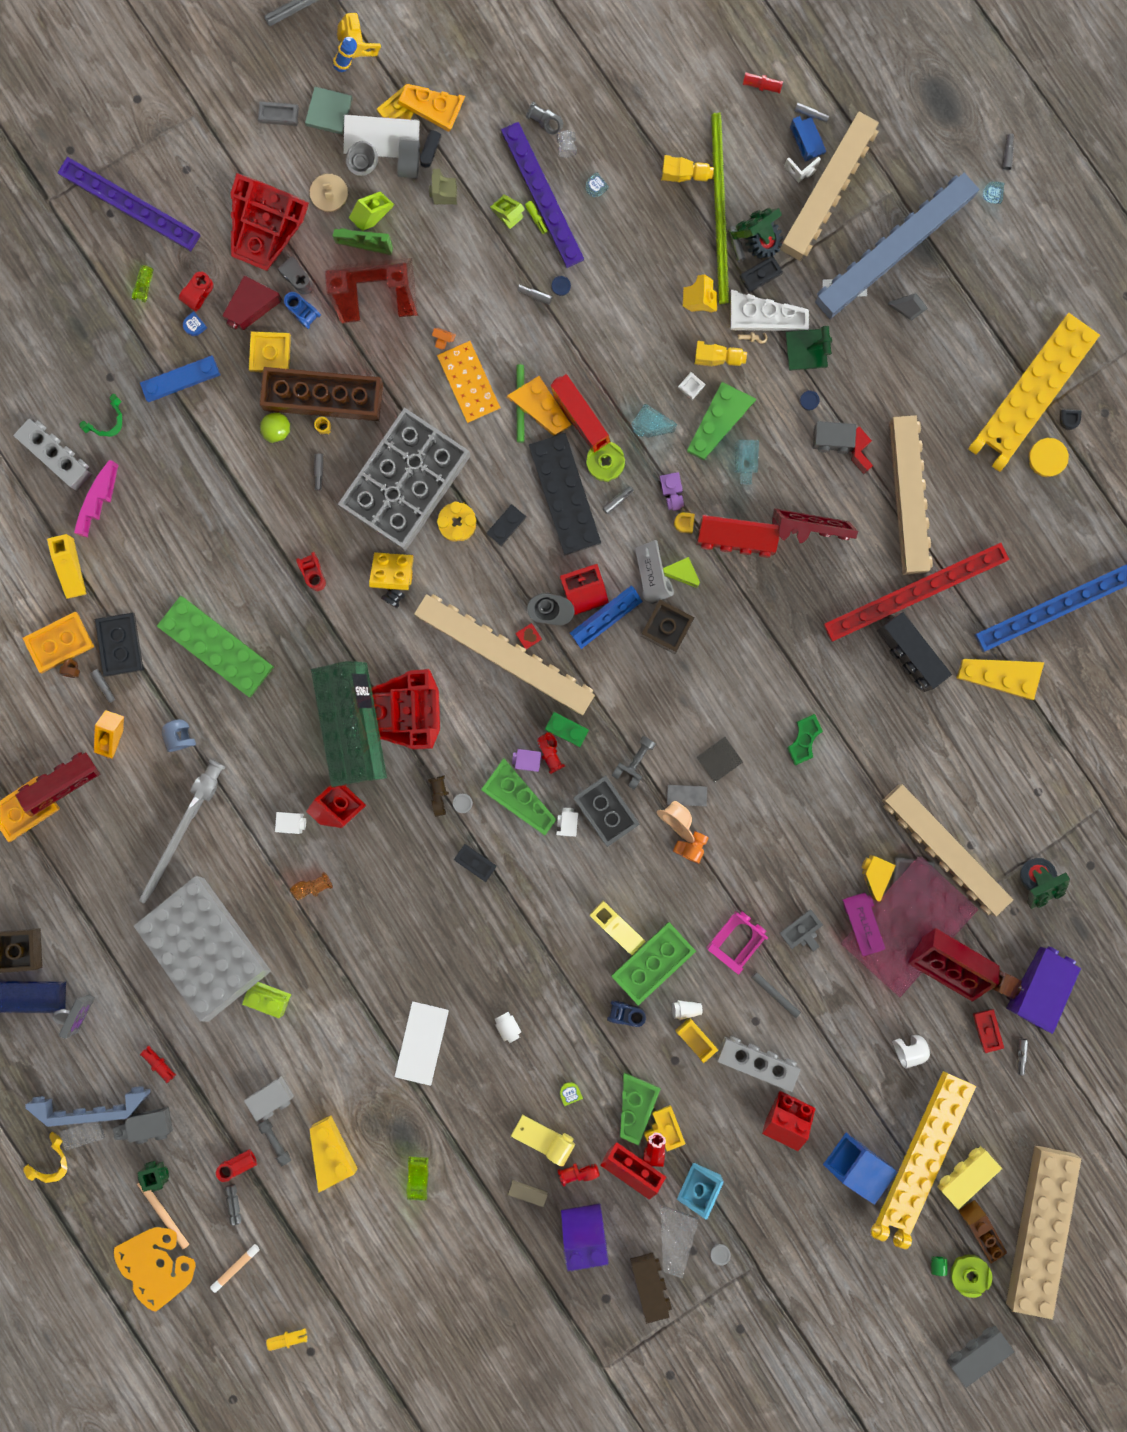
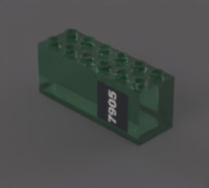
M344 661L311 669L331 787L349 786L386 779L387 774L367 662Z

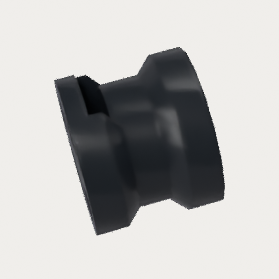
M387 589V593L382 595L381 599L398 609L400 600L406 595L397 589Z

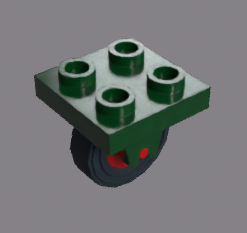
M1044 858L1030 859L1023 865L1020 871L1021 882L1030 891L1027 903L1031 909L1036 906L1041 908L1048 903V900L1052 898L1059 899L1066 894L1070 878L1066 872L1057 876L1055 866L1050 861Z

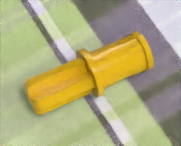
M306 1329L291 1333L286 1331L283 1335L268 1338L266 1340L268 1351L283 1347L290 1348L291 1345L307 1342V1335L299 1337L307 1333Z

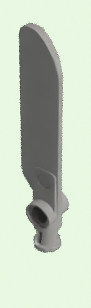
M210 759L208 761L210 764L205 773L201 774L192 785L190 792L195 795L139 902L145 903L151 896L191 820L197 814L203 801L209 802L215 794L218 783L217 778L221 770L225 769V766Z

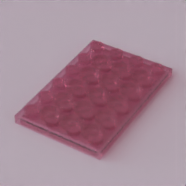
M919 856L886 892L881 901H878L872 908L886 949L862 957L854 931L845 938L841 945L898 997H901L923 973L908 964L923 936L937 928L954 938L979 909L924 858Z

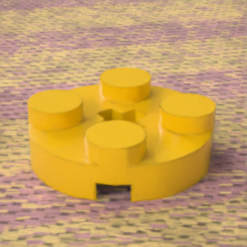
M453 502L448 504L438 515L437 523L439 530L450 541H465L476 530L475 513L464 503ZM461 518L460 522L462 525L454 527L453 519Z

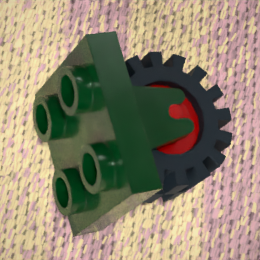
M769 207L762 212L757 210L750 214L749 220L739 222L735 226L736 229L731 232L734 240L740 238L748 240V243L745 244L750 246L748 252H753L752 256L766 258L774 256L780 251L778 247H782L783 243L780 240H783V236H779L782 231L781 229L777 230L779 226L777 224L774 225L773 221L782 216L779 208L771 209Z

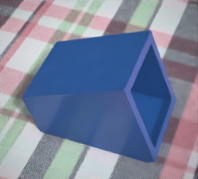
M848 1133L844 1134L823 1164L839 1181L874 1205L898 1173L891 1165Z

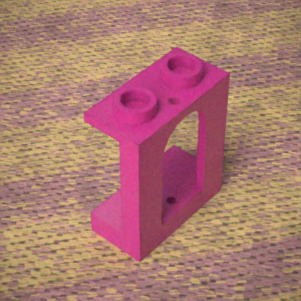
M735 911L706 949L739 975L743 970L744 964L764 939L767 940L768 937L765 935L766 930L758 924L756 926L752 925L749 922L751 918L744 912L739 914ZM746 924L752 930V937L733 960L720 950L719 947L736 926Z

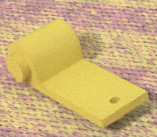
M524 1115L521 1116L511 1134V1137L545 1154L550 1161L559 1166L565 1165L575 1146L574 1139L565 1133L561 1135Z

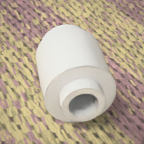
M509 1012L494 1019L497 1023L495 1026L503 1041L508 1040L511 1043L520 1038L518 1034L521 1033V1030L513 1015L510 1016Z

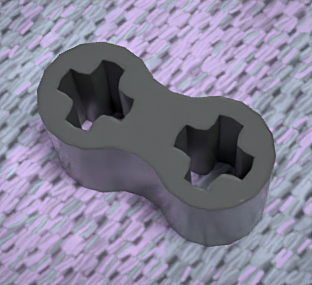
M399 140L398 177L418 179L420 140Z

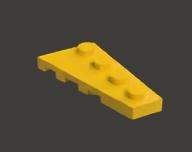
M962 659L957 679L1034 700L1044 662Z

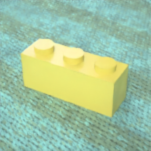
M980 1146L973 1149L964 1162H959L950 1175L944 1176L937 1187L957 1209H960L1002 1168Z

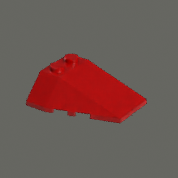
M236 173L231 189V256L268 271L303 223L309 202L264 182Z
M430 669L410 670L397 678L394 677L388 682L369 689L372 708H359V733L410 749H433L440 731L439 689Z

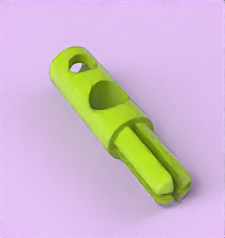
M527 202L525 207L532 216L534 223L542 234L547 233L548 230L541 216L538 215L533 202Z

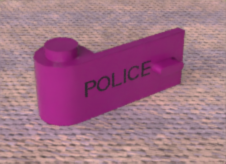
M864 892L842 899L862 957L885 950L886 948L871 908L874 906L871 895H866Z

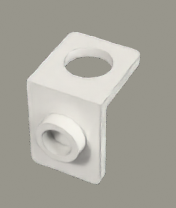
M818 157L801 171L788 158L784 167L799 183L805 177L809 178L816 172L821 159Z

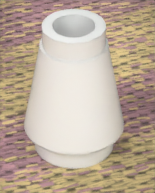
M678 1000L672 1004L673 1018L683 1020L702 1015L701 1003Z

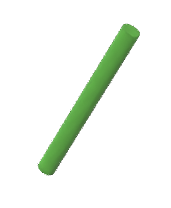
M522 364L516 365L517 389L524 385V365ZM517 405V442L523 443L524 412Z

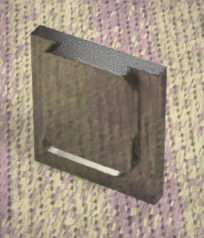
M726 737L696 757L714 783L743 763Z

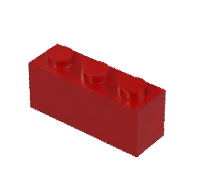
M617 1142L609 1148L600 1164L601 1167L649 1200L658 1194L666 1179L665 1175Z

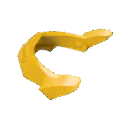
M51 1132L49 1135L52 1142L51 1147L60 1155L61 1166L54 1174H43L27 1164L23 1171L26 1178L31 1181L38 1178L44 1183L55 1182L62 1179L67 1172V1160L60 1148L62 1139L54 1132Z

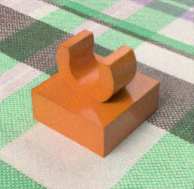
M434 328L432 336L438 338L435 347L441 350L445 349L447 342H454L456 334L441 328Z

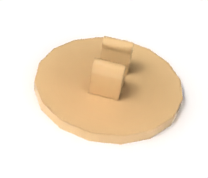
M323 174L313 181L310 188V198L319 210L334 212L346 203L348 188L339 176Z

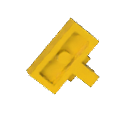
M671 1105L652 1112L656 1123L652 1124V1129L644 1132L646 1141L648 1142L649 1136L656 1132L661 1133L666 1138V1151L685 1145Z

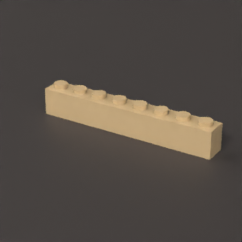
M860 111L858 112L785 238L780 249L781 251L801 261L803 255L808 256L813 247L810 243L813 239L817 240L822 231L820 229L822 222L827 223L832 214L829 210L832 206L836 207L841 198L839 196L841 189L846 190L851 181L848 177L851 173L855 174L860 165L858 163L859 158H864L869 150L867 144L869 141L873 142L879 132L876 130L879 124L878 121Z
M917 415L893 417L889 424L903 575L927 573L932 568L933 560L932 556H929L931 539L927 537L929 519L925 514L928 504L923 492L926 489L925 479H922L924 461L920 458L922 441L919 440L918 435L921 431L920 421H917Z
M903 784L897 785L882 800L885 804L883 806L889 814L892 815L894 813L898 817L897 822L904 829L908 828L912 832L911 837L917 843H923L927 854L932 858L936 857L940 861L938 865L945 872L949 871L954 876L952 879L960 887L963 885L968 890L966 894L973 901L977 900L981 904L980 909L988 916L990 914L998 916L1013 901L1007 892Z

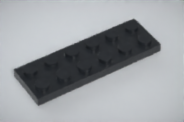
M566 433L529 444L564 556L600 545L601 540Z

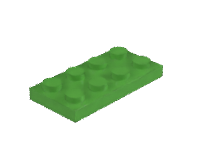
M668 922L619 967L611 977L637 1005H640L687 961L696 950Z

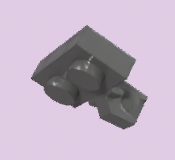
M810 909L779 934L791 949L801 943L802 946L807 944L814 952L820 947L814 940L817 936L815 931L822 927L823 924Z

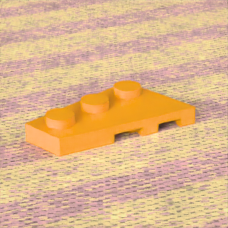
M406 84L397 104L450 132L465 96H454L448 92L441 91L440 93L431 91L429 88Z

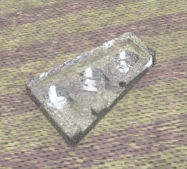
M661 1205L663 1272L683 1278L699 1218Z

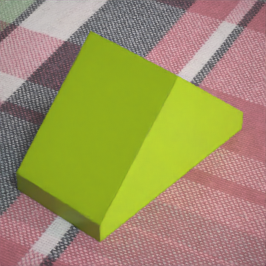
M689 557L663 568L664 576L698 588L700 581Z

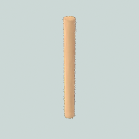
M138 1183L137 1185H138V1187L140 1188V1190L142 1191V1187H141L140 1184ZM151 1190L143 1192L167 1228L177 1233V1242L182 1249H185L189 1245L188 1241Z

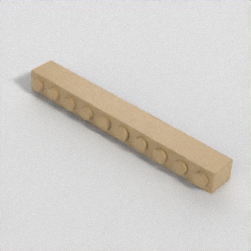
M427 594L425 595L414 614L416 617L581 716L584 715L595 697L592 693L593 689L584 684L582 687L575 683L577 681L575 678L568 674L564 677L558 673L560 670L551 664L547 667L542 664L543 660L534 654L532 657L525 653L526 649L518 644L515 647L508 643V638L501 634L497 637L491 633L493 630L484 624L482 626L477 625L473 617L467 614L465 616L458 613L459 609L451 604L448 607L441 603L442 599L432 594L431 597Z

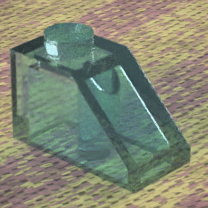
M644 404L632 422L631 427L637 435L641 437L644 435L649 438L673 433L678 424L647 404Z

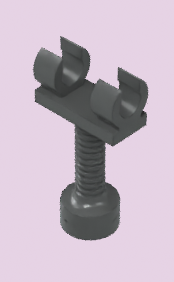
M644 735L639 741L641 748L636 756H634L635 758L631 761L632 763L629 764L630 766L626 767L619 762L611 775L618 779L623 770L629 772L634 777L628 786L634 790L642 779V776L637 774L635 769L642 757H644V754H646L645 752L653 750L656 745L655 742Z

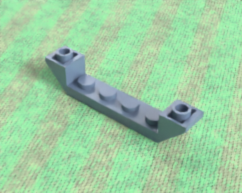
M143 1086L133 1087L131 1091L125 1094L126 1107L125 1104L113 1106V1109H105V1106L93 1108V1111H86L85 1108L73 1110V1113H66V1110L53 1112L52 1099H45V1096L34 1097L25 1106L30 1113L47 1127L127 1119L133 1115L151 1092L150 1089H144Z

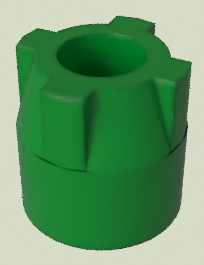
M932 1256V1275L947 1276V1259L945 1257Z

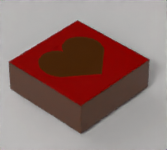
M532 623L515 633L526 650L542 641L541 636Z

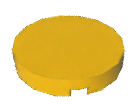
M1045 438L1032 446L1028 456L1029 464L1036 474L1042 477H1053L1066 468L1069 454L1061 441L1055 438Z

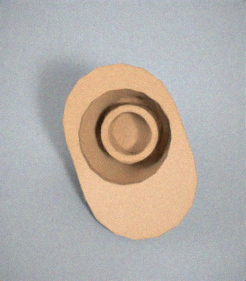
M673 801L665 810L657 811V815L670 825L680 837L687 842H694V836L689 831L692 817L686 807L677 801Z

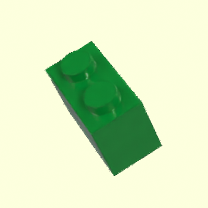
M556 712L552 714L545 728L547 732L578 748L581 747L589 729Z

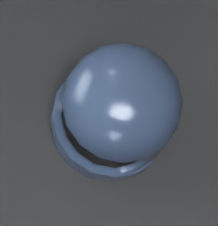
M180 719L172 720L163 726L162 737L167 752L178 751L196 745L195 739H190L188 729L190 726L186 721ZM178 731H181V740L177 734Z

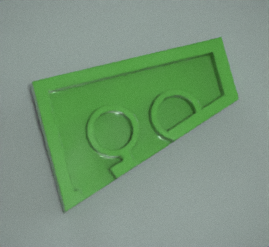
M344 228L334 229L333 239L336 244L392 255L393 246L389 234L352 231Z
M624 1072L620 1138L639 1145L661 1088Z

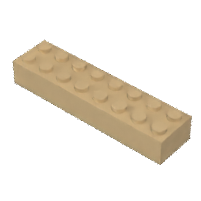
M1034 1146L1006 1304L1013 1312L1053 1320L1081 1158L1074 1153Z

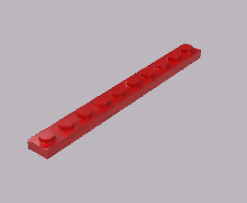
M1002 543L996 544L823 624L831 642L1005 563L1009 561V558Z

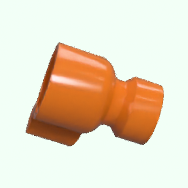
M695 831L693 843L677 841L673 852L699 864L704 854L703 845H706L709 838Z

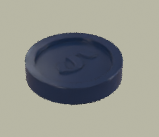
M558 276L552 281V291L556 295L564 296L569 293L571 283L567 277Z
M806 391L800 397V405L805 410H814L819 405V396L814 391Z

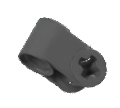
M293 256L277 268L300 294L307 295L311 293L313 283Z

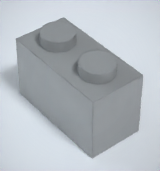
M281 1076L247 1097L244 1102L256 1121L261 1118L265 1121L274 1115L273 1111L278 1107L282 1110L290 1105V1100L294 1095Z

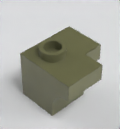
M433 169L432 185H429V197L433 198L434 205H457L456 178L443 176L440 169Z

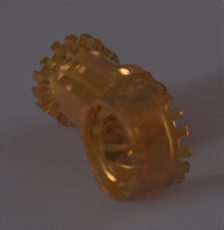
M323 872L322 876L313 881L297 882L290 888V892L296 900H301V897L305 898L310 893L316 897L321 891L333 888L329 876Z

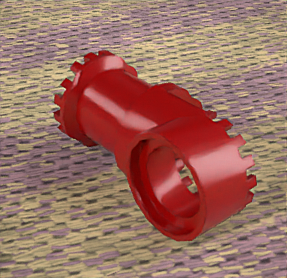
M547 732L540 736L537 742H539V748H541L544 754L541 758L545 760L550 769L549 773L552 774L565 767V765L561 763L556 754L558 752L556 749L557 741L554 735Z
M577 1163L567 1169L557 1170L563 1187L575 1180L590 1181L600 1176L597 1164H591V1167L588 1165L579 1169Z

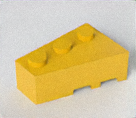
M331 1115L313 1124L309 1129L318 1193L354 1175L358 1169Z

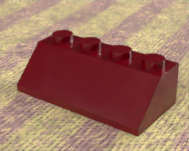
M82 752L77 753L71 758L72 761L69 763H61L49 775L43 774L36 779V783L31 786L27 784L18 790L19 793L15 796L24 812L32 817L101 775L86 752L83 754Z
M937 928L923 936L908 962L909 965L972 1002L996 987L999 982V965Z

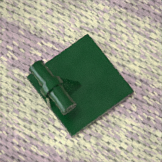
M823 326L821 329L789 331L785 333L789 371L828 367L827 355L832 354V337H830L829 326Z

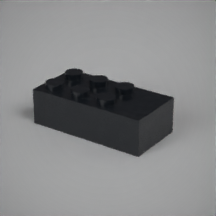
M904 612L894 616L876 630L891 649L889 650L891 655L896 660L899 659L903 664L902 669L907 675L911 674L915 679L914 684L920 691L933 690L952 675Z

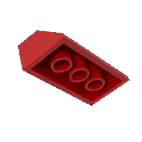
M703 515L699 523L697 545L706 550H712L715 547L720 548L722 552L737 550L743 555H751L752 552L759 553L760 557L770 558L777 551L780 538L779 525Z

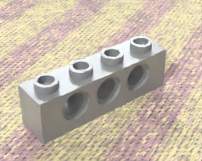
M28 419L13 436L68 486L77 491L92 475L87 470L89 466L82 459L77 461L73 457L75 453L67 446L63 448L59 444L61 440L53 433L47 434L45 432L47 428L38 420L34 422ZM43 437L42 443L37 445L38 438ZM57 449V455L51 457L52 451ZM71 462V468L69 470H65L66 464Z
M730 1036V1038L724 1037L716 1057L717 1062L790 1092L793 1091L801 1071L796 1066L797 1062L788 1058L785 1061L778 1058V1054L767 1051V1053L759 1051L760 1047L751 1043L748 1046L741 1043V1039ZM737 1051H745V1057L743 1059H736L735 1054ZM757 1058H763L764 1060L763 1065L760 1067L754 1066V1061ZM776 1065L782 1066V1071L779 1074L772 1073Z

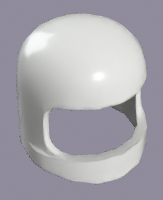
M919 1035L911 1036L910 1046H906L902 1039L892 1041L899 1061L905 1069L925 1063L929 1058V1046L926 1040Z

